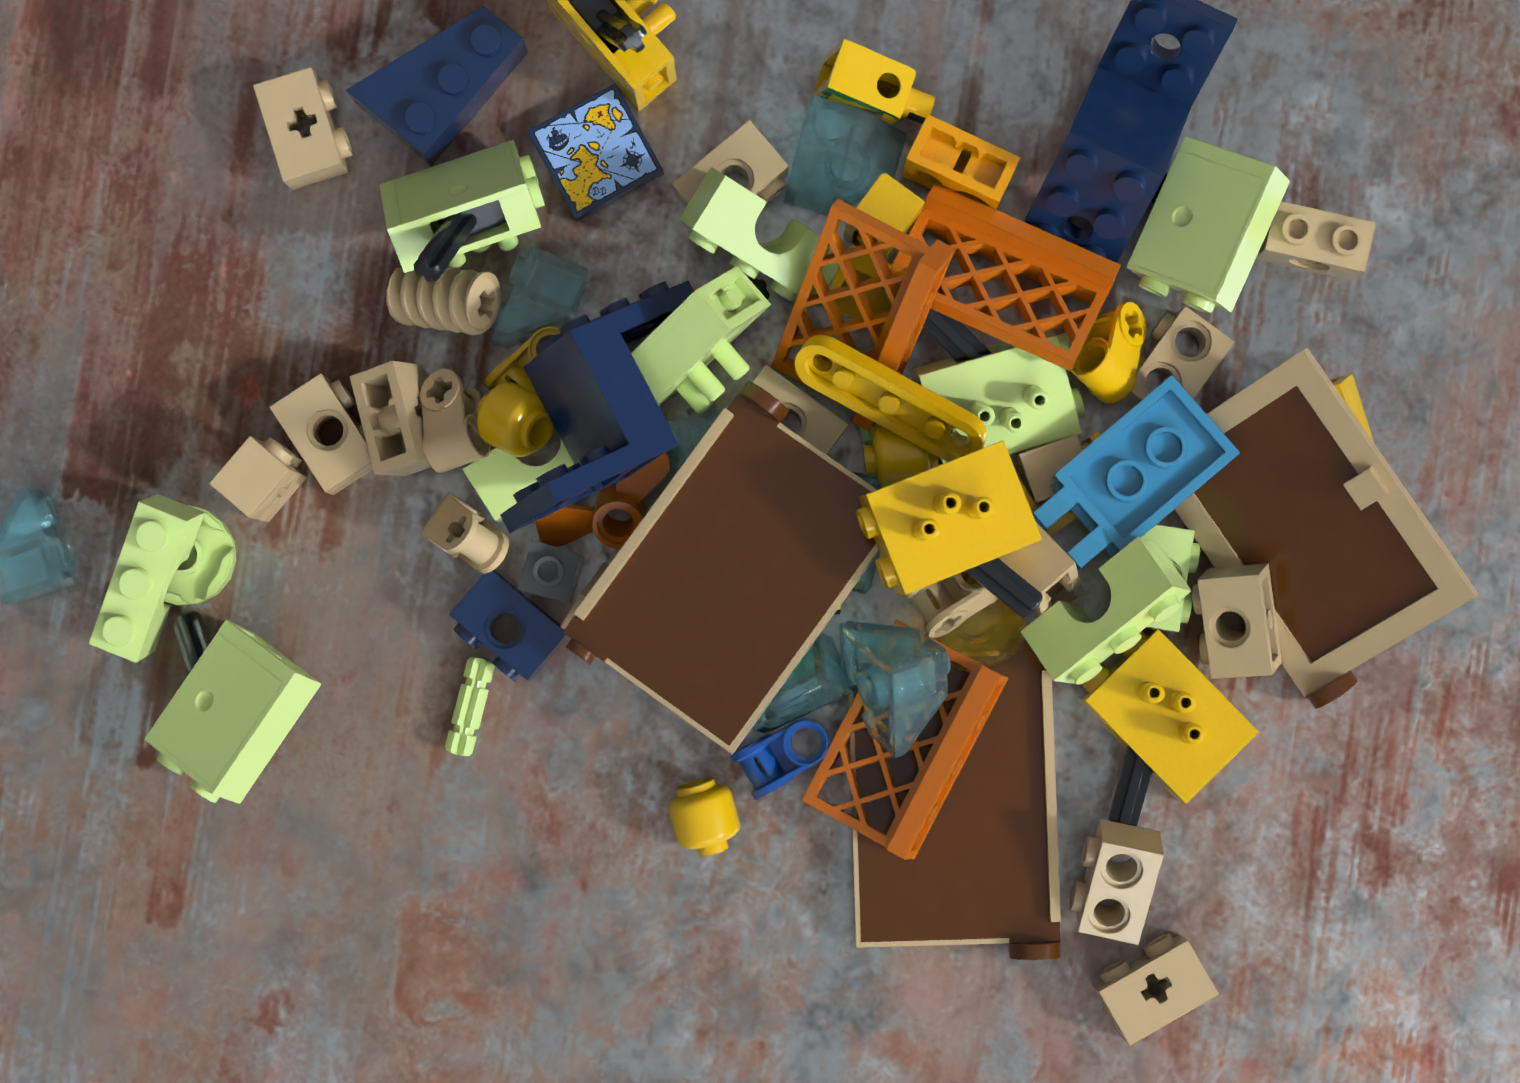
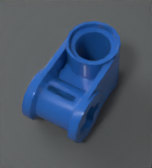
M801 718L772 734L768 733L734 752L733 755L731 754L730 758L733 762L740 763L754 788L751 795L754 800H757L786 784L795 775L823 759L828 750L829 735L821 722L813 718ZM801 728L815 730L821 740L819 750L811 755L798 753L792 745V735L794 732ZM756 756H757V757L759 758V760L761 761V763H762L764 769L766 770V772H767V774H768V777L765 776L763 770L761 769L759 763L757 762V760H756V758H755Z

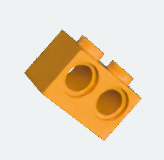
M928 114L906 158L901 176L930 190L934 183L940 184L997 210L1021 157Z

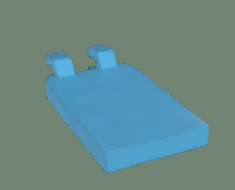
M1171 375L1054 474L1053 479L1055 482L1050 487L1056 494L1033 513V516L1040 527L1046 531L1071 510L1090 533L1067 552L1075 561L1079 571L1103 549L1112 556L1137 537L1144 536L1239 455L1240 452Z

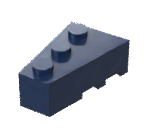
M483 6L346 89V91L358 106L430 166H433L527 55L528 51L523 38Z

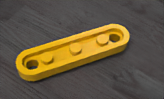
M827 335L813 336L803 344L796 355L794 363L796 373L807 386L947 462L981 449L987 442V429L982 420L975 414L833 337ZM820 355L831 359L832 362L825 361ZM956 429L965 432L968 436L959 434Z

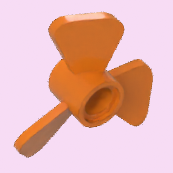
M665 453L632 476L601 490L595 507L571 504L535 521L540 540L544 544L558 547L594 532L596 538L602 544L610 548L621 549L645 517V497L669 473V455ZM614 509H622L628 512L632 518L626 521H616L608 515V512Z

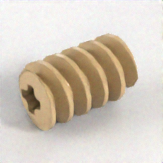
M402 267L395 268L389 279L386 290V303L390 315L396 322L403 325H415L420 328H433L439 331L448 330L452 333L463 332L473 336L484 333L492 326L501 307L502 293L500 282L496 275L488 271L477 272L473 269L461 270L457 267H449L444 270L437 281L427 282L424 276L416 275L414 270L404 273Z

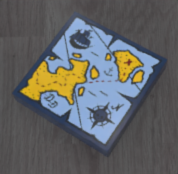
M616 83L527 131L576 222L664 174L663 168Z

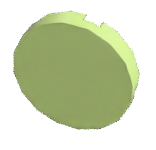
M191 505L187 506L205 513L189 558L182 562L174 573L164 600L165 602L180 606L201 604L218 595L230 581L237 560L235 540L227 525L211 511Z

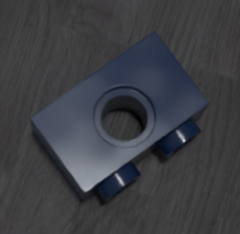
M496 570L483 574L449 614L458 622L453 630L475 649L483 643L493 651L497 657L492 663L513 681H516L520 675L527 681L532 680L568 638L563 633L564 629L561 628L559 623ZM506 613L514 615L520 623L519 636L510 643L500 641L494 632L496 620Z

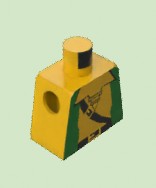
M843 39L825 56L809 103L879 127L888 128L898 121L901 116L923 125L927 115H930L932 112L935 96L912 88L916 76V70L852 41ZM877 87L884 92L885 97L878 92Z

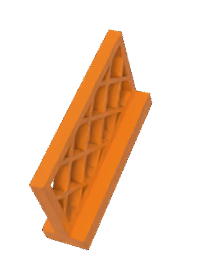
M934 183L927 195L924 208L912 227L909 236L926 244L922 236L924 231L948 241L949 246L955 248L952 258H957L963 274L943 278L930 309L1071 371L1109 295L1121 265ZM899 251L890 267L891 273L908 268L912 257ZM975 253L995 262L996 266L975 270L968 254ZM1015 275H1025L1040 282L1043 287L1022 291ZM1003 278L1010 294L990 299L982 282ZM902 281L896 283L898 289L900 288ZM970 285L978 302L970 304L958 302L952 298L949 290ZM1062 296H1072L1091 306L1087 309L1069 312ZM1049 299L1057 316L1037 320L1029 303ZM1017 306L1025 323L1014 326L1000 320L996 311ZM1082 323L1080 328L1078 329L1076 324ZM1064 327L1072 343L1069 351L1048 342L1043 332Z
M837 199L831 206L771 368L807 386L796 373L795 360L789 358L792 346L804 344L809 338L816 335H837L839 341L857 350L849 331L867 327L875 343V349L863 354L903 375L955 252V248L938 239L930 247ZM841 220L858 229L864 242L863 245L849 249L845 248L837 230ZM830 247L833 251L832 254H828ZM894 247L911 256L912 259L908 268L891 273L882 250ZM869 253L879 277L861 282L851 258ZM838 262L848 285L830 290L823 276L822 268L823 266ZM902 281L900 288L898 289L896 283ZM884 286L892 307L891 310L875 314L865 291ZM814 289H816L817 294L812 295ZM853 295L862 318L844 322L835 299ZM822 303L832 326L814 330L806 310L809 306ZM885 322L884 327L882 329L880 323ZM799 328H800L802 334H798V335H797V333H798V331H799ZM820 355L825 361L832 362L827 357ZM857 412L852 423L869 432L876 424Z
M895 620L801 801L886 847V850L904 860L915 859L1009 678L905 623ZM902 635H905L919 643L925 664L898 672L893 652ZM929 649L945 657L932 661ZM956 662L971 670L962 690L943 696L935 668ZM888 664L891 675L880 678ZM927 671L935 699L909 707L901 679ZM893 682L901 709L875 717L870 702V697L875 687ZM956 699L948 714L945 703ZM938 705L943 722L938 736L919 742L911 713ZM864 710L867 720L857 723ZM903 716L911 744L885 752L877 724ZM869 727L877 755L852 763L846 743L852 732ZM932 745L925 759L922 748ZM914 751L919 772L914 782L896 787L888 759ZM841 755L843 766L834 768ZM880 761L888 790L862 798L854 769ZM846 772L853 801L835 806L819 797L828 777ZM908 791L901 805L898 793ZM890 796L896 816L887 834L870 825L864 804ZM856 807L859 819L844 810Z

